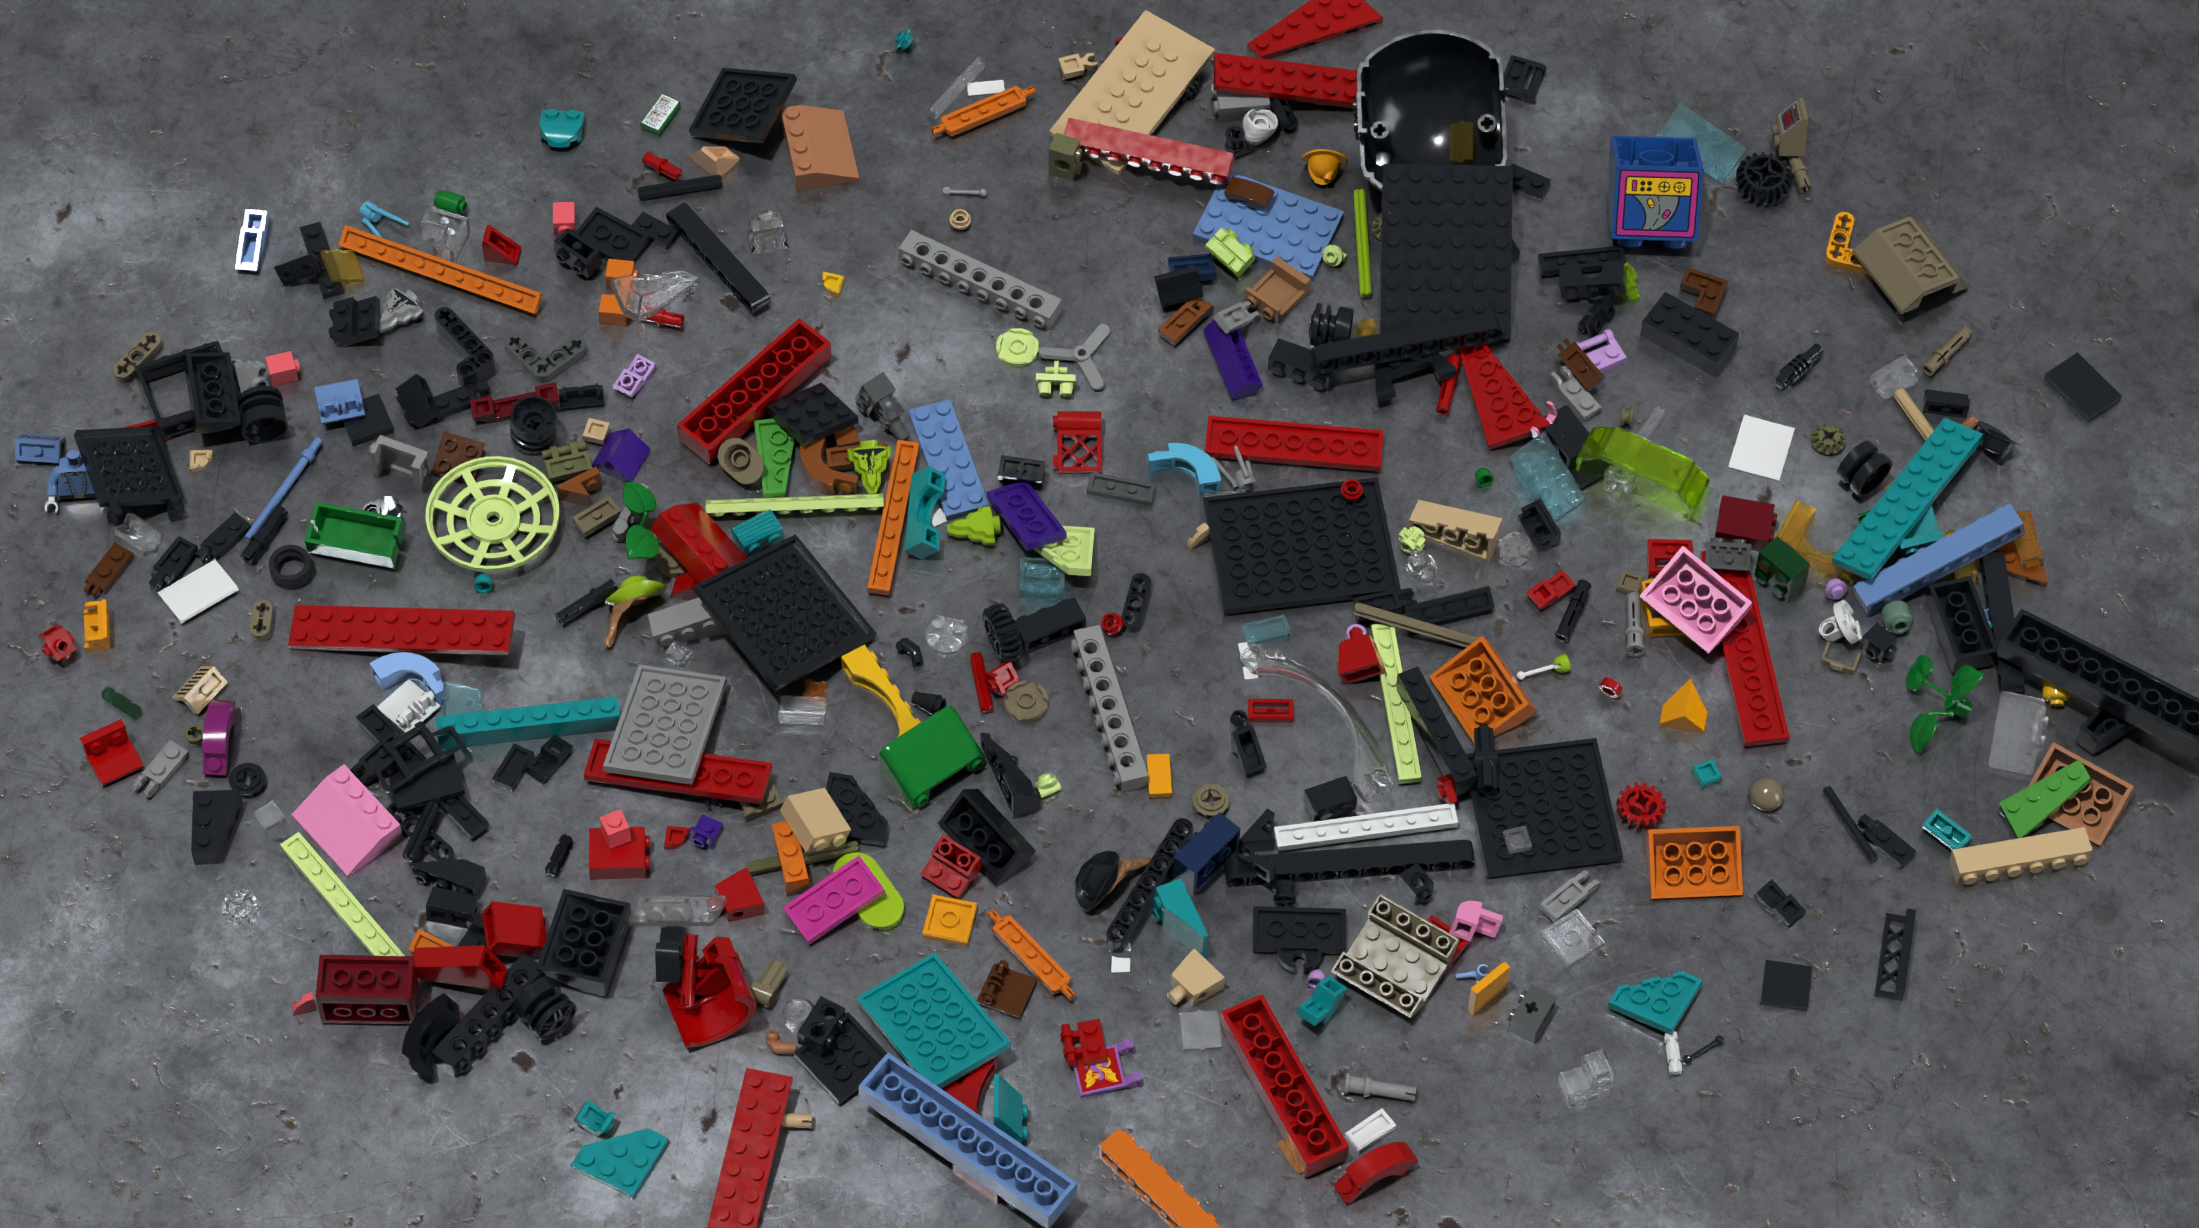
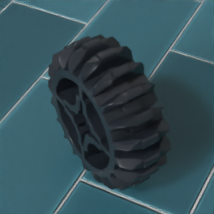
M1754 152L1752 157L1747 155L1745 160H1741L1736 169L1735 181L1737 190L1741 191L1742 197L1748 196V202L1753 199L1756 205L1759 201L1763 202L1764 205L1770 201L1774 205L1776 200L1782 201L1784 196L1787 197L1789 190L1792 188L1793 173H1791V166H1787L1786 160L1780 161V155L1773 157L1772 152L1769 155H1765L1764 152L1761 155Z
M1000 603L993 604L984 609L982 614L983 626L997 659L1001 663L1007 661L1012 663L1020 659L1023 655L1022 641L1015 619H1013L1012 613L1009 612V608Z

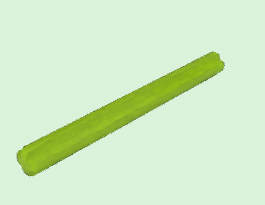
M1364 189L1354 190V210L1360 296L1362 298H1370L1372 296L1366 195Z

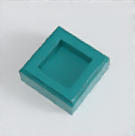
M1713 759L1692 766L1691 771L1701 789L1722 781V775Z

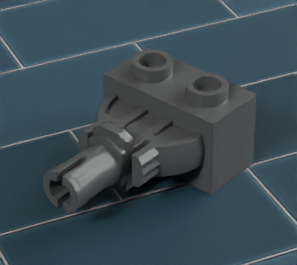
M882 372L861 386L855 398L856 406L867 416L873 413L883 423L882 427L889 428L897 440L906 441L910 434L900 422L901 414H897L890 400L896 389L885 373Z

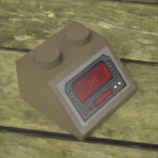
M1798 98L1776 116V123L1772 124L1771 134L1774 137V148H1778L1780 156H1805L1808 116L1804 98Z

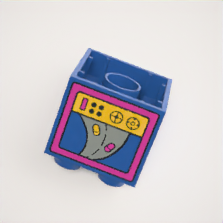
M1611 135L1609 152V228L1611 239H1618V243L1625 247H1640L1644 244V240H1661L1662 246L1673 249L1685 247L1687 241H1698L1703 165L1696 138Z

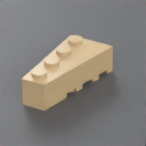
M1418 500L1409 518L1408 529L1412 526L1418 527L1424 532L1425 539L1490 563L1500 542L1503 518Z

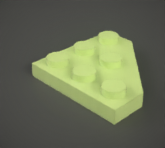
M1062 526L1067 532L1065 540L1034 549L1068 575L1091 576L1095 528Z

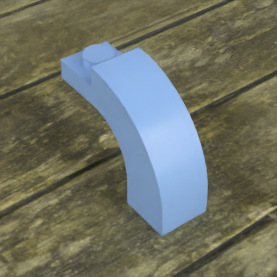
M399 652L382 656L369 663L371 674L383 691L399 682L410 679L412 682L422 685L427 692L431 691L435 695L434 700L438 704L445 702L444 692H446V688L441 681L440 669L429 659L414 653Z

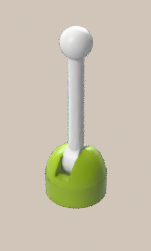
M1562 654L1554 659L1552 665L1527 672L1519 671L1516 677L1518 680H1523L1526 676L1551 669L1559 673L1571 671L1570 662L1567 655Z

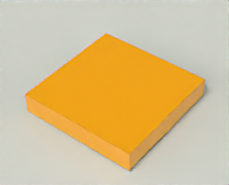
M932 894L922 938L967 947L977 911V903Z
M1502 962L1471 987L1468 1011L1473 1016L1507 989L1510 966L1506 962Z

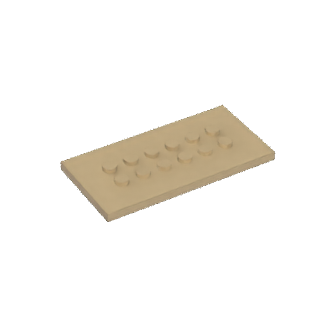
M1145 10L1049 130V135L1053 138L1056 133L1064 135L1068 118L1151 135L1181 98L1187 87L1214 56L1215 49ZM1082 153L1117 175H1120L1128 165V162H1112L1105 157L1093 158L1086 153Z

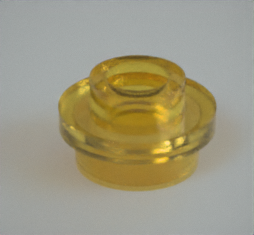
M1366 318L1358 323L1356 332L1359 337L1375 335L1378 333V326L1374 320Z

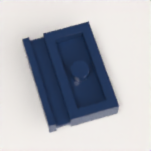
M1211 253L1168 257L1170 272L1196 266L1200 281L1215 279Z

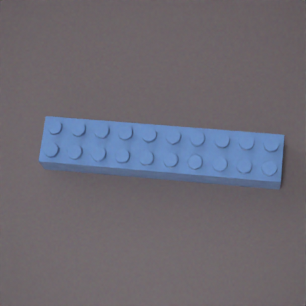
M887 1053L859 1085V1099L1043 1227L1050 1228L1077 1196L1076 1181L890 1053Z

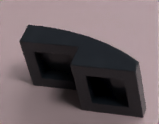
M557 735L552 736L541 746L540 754L526 765L525 772L544 783L563 763L573 749V746Z
M1773 879L1754 894L1755 898L1767 910L1788 926L1806 911L1791 894L1787 896Z

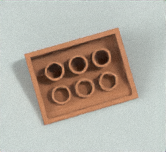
M806 105L782 108L780 111L781 125L796 191L859 181L844 111Z
M2053 742L2029 786L2080 759L2092 781L2071 800L2064 802L2055 814L2048 816V818L2068 829L2085 827L2089 840L2101 846L2136 788Z

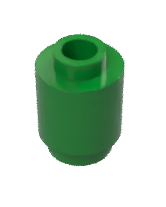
M446 190L438 191L434 198V207L438 208L439 211L458 217L466 211L467 201H465V197Z

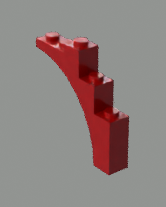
M997 1056L974 1069L970 1074L964 1075L960 1084L954 1081L942 1088V1090L977 1113L980 1096L987 1081L997 1068ZM953 1164V1173L996 1204L1001 1201L1002 1198Z

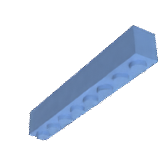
M2011 504L2000 506L1993 513L1985 517H1979L1974 523L1966 527H1960L1953 534L1941 537L1934 544L1926 548H1920L1915 554L1907 558H1901L1894 565L1879 570L1871 581L1866 578L1860 580L1853 586L1855 597L1869 617L1882 610L1886 604L1892 601H1899L2024 535V523Z

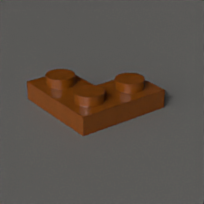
M1687 267L1680 284V289L1698 294L1699 296L1694 308L1714 318L1727 288L1728 281Z

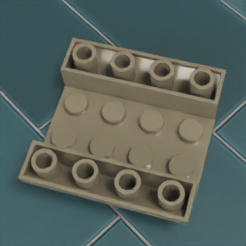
M1911 216L1876 229L1852 252L1900 314L1918 308L1922 297L1946 287L1953 294L1971 285L1923 224Z
M1379 894L1368 911L1369 919L1348 952L1341 954L1331 972L1411 1018L1425 1005L1446 972L1460 940Z

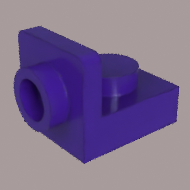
M702 814L695 827L691 826L689 830L690 841L698 847L711 849L723 829V823Z

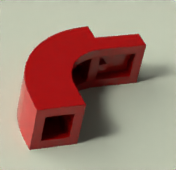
M1406 1142L1385 1144L1366 1153L1345 1169L1347 1173L1333 1185L1345 1203L1351 1204L1367 1188L1380 1179L1391 1175L1403 1176L1418 1162V1159Z

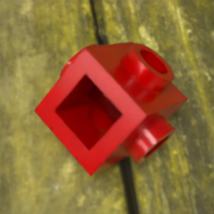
M56 624L38 635L43 644L41 650L47 658L55 661H64L71 657V652L76 650L73 644L75 642L73 635L69 631H65L61 625Z

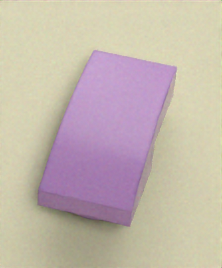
M637 354L628 369H623L613 388L633 397L650 378L657 367L656 363Z

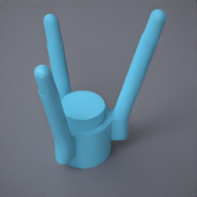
M371 201L364 202L360 207L359 214L363 217L362 223L367 225L376 236L382 237L371 222H377L382 215L409 226V222L381 209Z

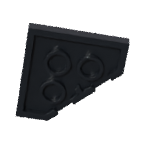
M829 772L826 790L851 828L846 840L884 846L888 821L877 811L874 803L860 789L852 775Z

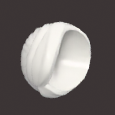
M1252 109L1248 111L1243 118L1246 142L1256 146L1269 139L1277 130L1279 122L1277 116L1266 109L1259 111Z

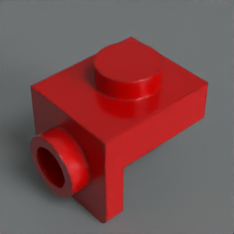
M1011 661L1003 662L985 673L988 679L986 683L989 690L1001 696L1006 694L1005 690L1020 681Z

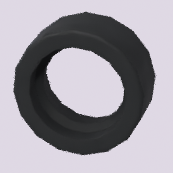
M286 545L276 549L270 556V574L276 585L286 589H295L306 584L311 578L313 572L311 559L304 548L297 545ZM286 559H299L304 564V568L294 575H283L277 569L278 565Z

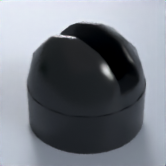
M1235 710L1230 716L1231 727L1238 730L1247 726V714L1243 710Z

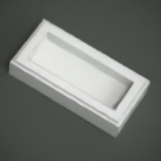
M1381 1108L1347 1131L1344 1137L1360 1154L1394 1131L1397 1125Z

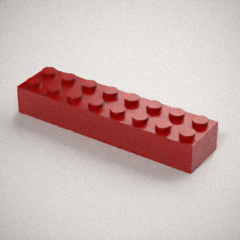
M799 318L677 424L678 440L710 465L718 458V450L722 443L731 438L742 437L754 426L755 420H761L768 414L767 405L786 398L832 357L831 342Z
M1263 994L1222 1011L1220 1014V1026L1305 1178L1347 1160L1349 1146Z

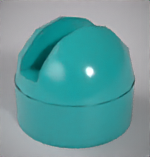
M479 574L475 578L474 589L479 593L490 592L492 589L490 576Z

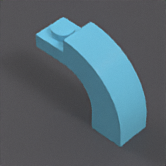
M1168 443L1167 451H1155L1148 454L1147 467L1149 473L1181 470L1188 473L1195 480L1199 496L1221 493V477L1218 467L1213 459L1201 449L1184 443Z

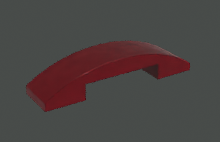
M557 383L535 386V392L493 400L492 396L472 399L470 404L473 420L485 422L510 420L513 405L518 400L527 396L546 398L555 406L560 403Z

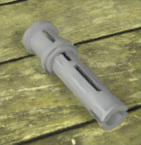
M1630 592L1626 595L1628 628L1625 631V638L1627 639L1625 653L1632 657H1638L1645 653V646L1643 645L1645 631L1641 628V598L1638 592Z
M1347 1073L1344 1094L1353 1092L1363 1094V1097L1373 1094L1414 1102L1416 1086L1373 1081L1370 1076L1362 1078L1351 1076L1350 1073Z

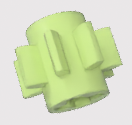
M1412 526L1409 529L1404 527L1399 533V546L1404 552L1412 554L1416 550L1420 553L1424 548L1425 534L1418 527Z

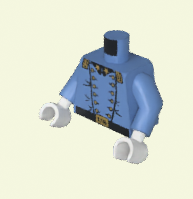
M77 450L67 452V458H61L59 466L54 467L49 474L46 492L49 498L45 502L46 512L49 504L56 506L55 513L58 511V503L55 500V496H58V500L96 497L82 457H80V453Z

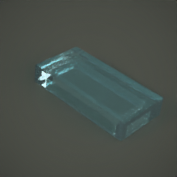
M1285 615L1242 624V632L1248 647L1291 637V630Z

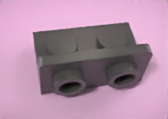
M1710 538V542L1707 541L1705 543V564L1711 569L1750 571L1751 544H1746V540L1733 539L1732 543H1726L1722 538Z

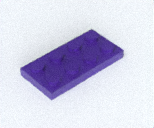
M1021 481L987 491V500L1026 551L1066 539L1067 532L1028 481Z

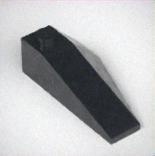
M984 732L980 733V746L1013 819L1038 811L1039 801L1041 800L1039 789L1033 787L1031 780Z

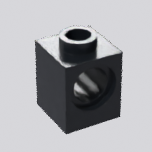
M1416 863L1399 875L1398 887L1415 906L1419 902H1426L1431 898L1434 882ZM1418 884L1422 887L1416 888L1413 885Z

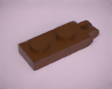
M1566 338L1563 340L1568 346L1566 349L1561 344L1556 346L1561 352L1558 356L1590 392L1605 379V376L1575 341L1571 344Z
M114 543L86 578L85 583L87 585L84 588V592L87 594L91 592V596L95 598L101 592L106 593L134 558L133 552Z

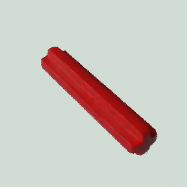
M980 652L971 653L970 661L980 710L982 713H990L993 710L986 683L987 677L985 675L983 657Z

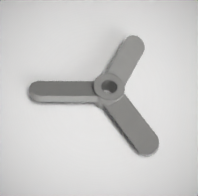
M1100 324L1083 345L1077 346L1075 349L1042 347L1039 349L1038 355L1046 359L1074 361L1075 364L1082 368L1094 390H1101L1105 383L1091 359V354L1107 337L1110 329L1106 324Z

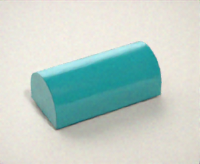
M1938 809L1922 824L1923 829L1951 850L1968 847L1973 838L1970 833Z

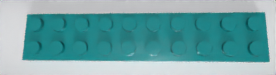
M1944 418L1832 557V564L1871 581L1982 442L1983 433Z

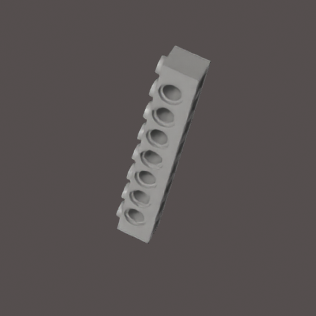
M913 230L909 232L898 248L899 261L904 265L912 266L925 275H931L945 284L957 287L962 292H968L976 296L981 301H987L1001 310L1011 312L1016 317L1026 319L1037 327L1050 330L1062 312V299Z
M1096 625L1074 630L1073 640H1070L1072 652L1078 655V659H1076L1079 672L1083 671L1084 674L1082 681L1085 691L1089 690L1090 696H1088L1091 710L1095 709L1096 711L1094 719L1096 727L1101 728L1103 733L1100 734L1102 745L1107 747L1109 752L1106 754L1108 764L1113 766L1115 771L1113 772L1114 783L1116 786H1120L1121 793L1148 787L1149 775L1101 627ZM1122 745L1124 746V748H1118L1116 746Z

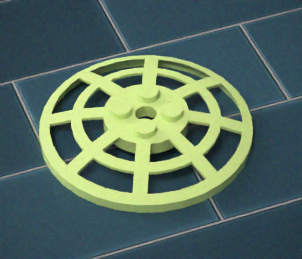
M502 456L477 458L453 468L435 485L426 506L427 530L437 550L456 565L479 572L511 570L535 559L552 541L558 528L560 516L557 494L546 476L526 462ZM487 467L506 468L503 480L490 479L477 483L471 471ZM515 470L521 471L541 484L543 489L532 496L524 487L512 482ZM463 477L468 487L463 489L454 498L451 505L438 500L448 485L455 479ZM501 487L499 495L483 496L480 489ZM513 490L519 493L526 500L516 505L508 498L509 491ZM472 494L476 501L472 503L469 509L459 508V504L468 495ZM549 496L553 508L552 526L539 525L540 511L537 503ZM531 507L533 511V524L520 523V513ZM435 508L447 512V528L449 533L447 536L437 538L433 526ZM454 515L466 519L468 529L456 533L454 529ZM492 516H496L499 518V520L494 523L488 521V519ZM517 531L529 533L525 540L517 546L511 541V538ZM536 533L549 534L542 545L531 554L523 557L519 552L533 540ZM473 536L481 543L476 551L465 545L461 540ZM455 543L461 550L474 556L471 563L461 561L449 554L442 545ZM502 543L507 550L499 553H486L490 544ZM512 556L515 562L498 566L480 565L483 558L500 559Z

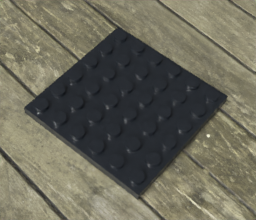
M796 534L696 584L693 588L695 594L774 691L875 639L877 635Z
M1597 738L1497 750V792H1493L1491 795H1483L1477 792V783L1475 789L1469 791L1487 877L1622 861L1623 859ZM1473 753L1466 754L1473 766Z

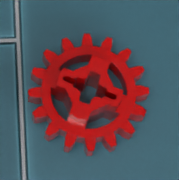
M1635 782L1633 788L1626 785L1625 791H1620L1616 802V812L1621 814L1620 820H1628V827L1635 824L1636 830L1640 826L1648 830L1649 824L1656 827L1657 820L1662 821L1663 814L1666 811V799L1661 798L1662 791L1655 792V786L1653 785L1648 788L1646 782L1642 786Z

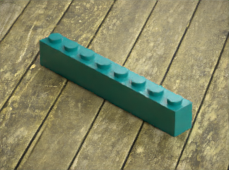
M618 696L437 716L436 728L438 731L447 726H453L463 741L464 747L551 738L554 735L560 737L614 731L620 719ZM445 732L437 736L438 744L442 750L457 747V743L451 733Z

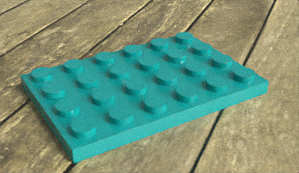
M935 952L856 997L860 1007L910 1068L941 1089L1012 1048L1008 1038Z

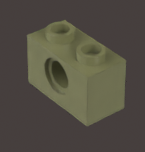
M1059 133L1055 134L1049 147L1048 174L1073 181L1075 175L1079 174L1082 168L1080 159L1083 150L1080 149L1079 139Z

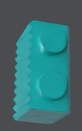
M771 509L731 528L732 539L746 557L748 555H755L764 547L773 546L784 538L783 527Z

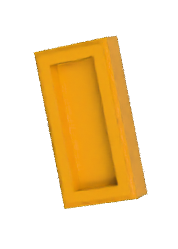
M1147 754L1149 798L1172 797L1170 755Z

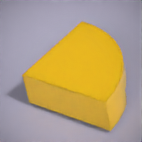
M823 272L824 288L831 295L839 297L844 283V276Z

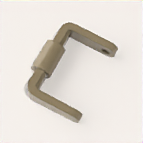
M1827 641L1821 656V664L1839 672L1853 674L1862 653L1858 652L1853 667L1847 666L1844 663L1825 658L1831 642Z

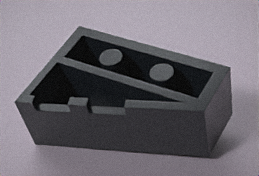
M239 789L193 791L191 853L194 865L218 864L227 843L230 829L235 823L236 814L242 806Z

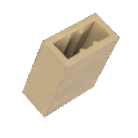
M825 788L787 796L780 809L781 814L806 853L815 850L821 851L832 846L839 847L845 843L851 831V828Z

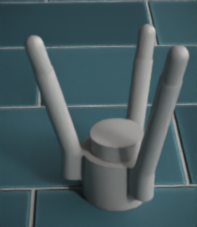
M1234 446V450L1241 470L1235 473V480L1215 458L1211 457L1234 489L1239 488L1241 492H1245L1255 487L1256 480L1253 476L1250 461H1243L1238 446Z

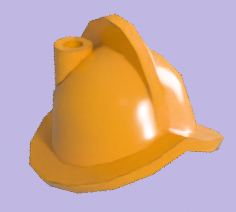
M1328 149L1311 150L1302 155L1301 160L1308 161L1310 177L1319 185L1329 184L1336 177L1339 166L1347 167L1348 159L1345 155Z

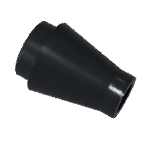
M915 691L911 698V704L918 706L931 715L945 708L947 703L946 699L942 698V695Z

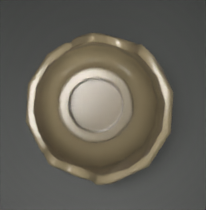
M1771 777L1758 779L1748 791L1751 804L1761 811L1771 812L1779 808L1784 800L1781 784Z

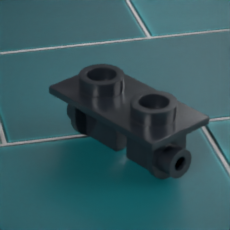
M310 253L275 266L274 269L283 286L322 272L318 264L321 262V257L319 254Z
M1610 295L1605 299H1597L1588 311L1590 315L1585 314L1581 321L1578 322L1577 330L1580 333L1588 332L1589 337L1592 338L1601 331L1602 327L1615 312Z
M598 383L583 387L565 388L564 386L563 389H559L560 408L603 405V386L598 385Z

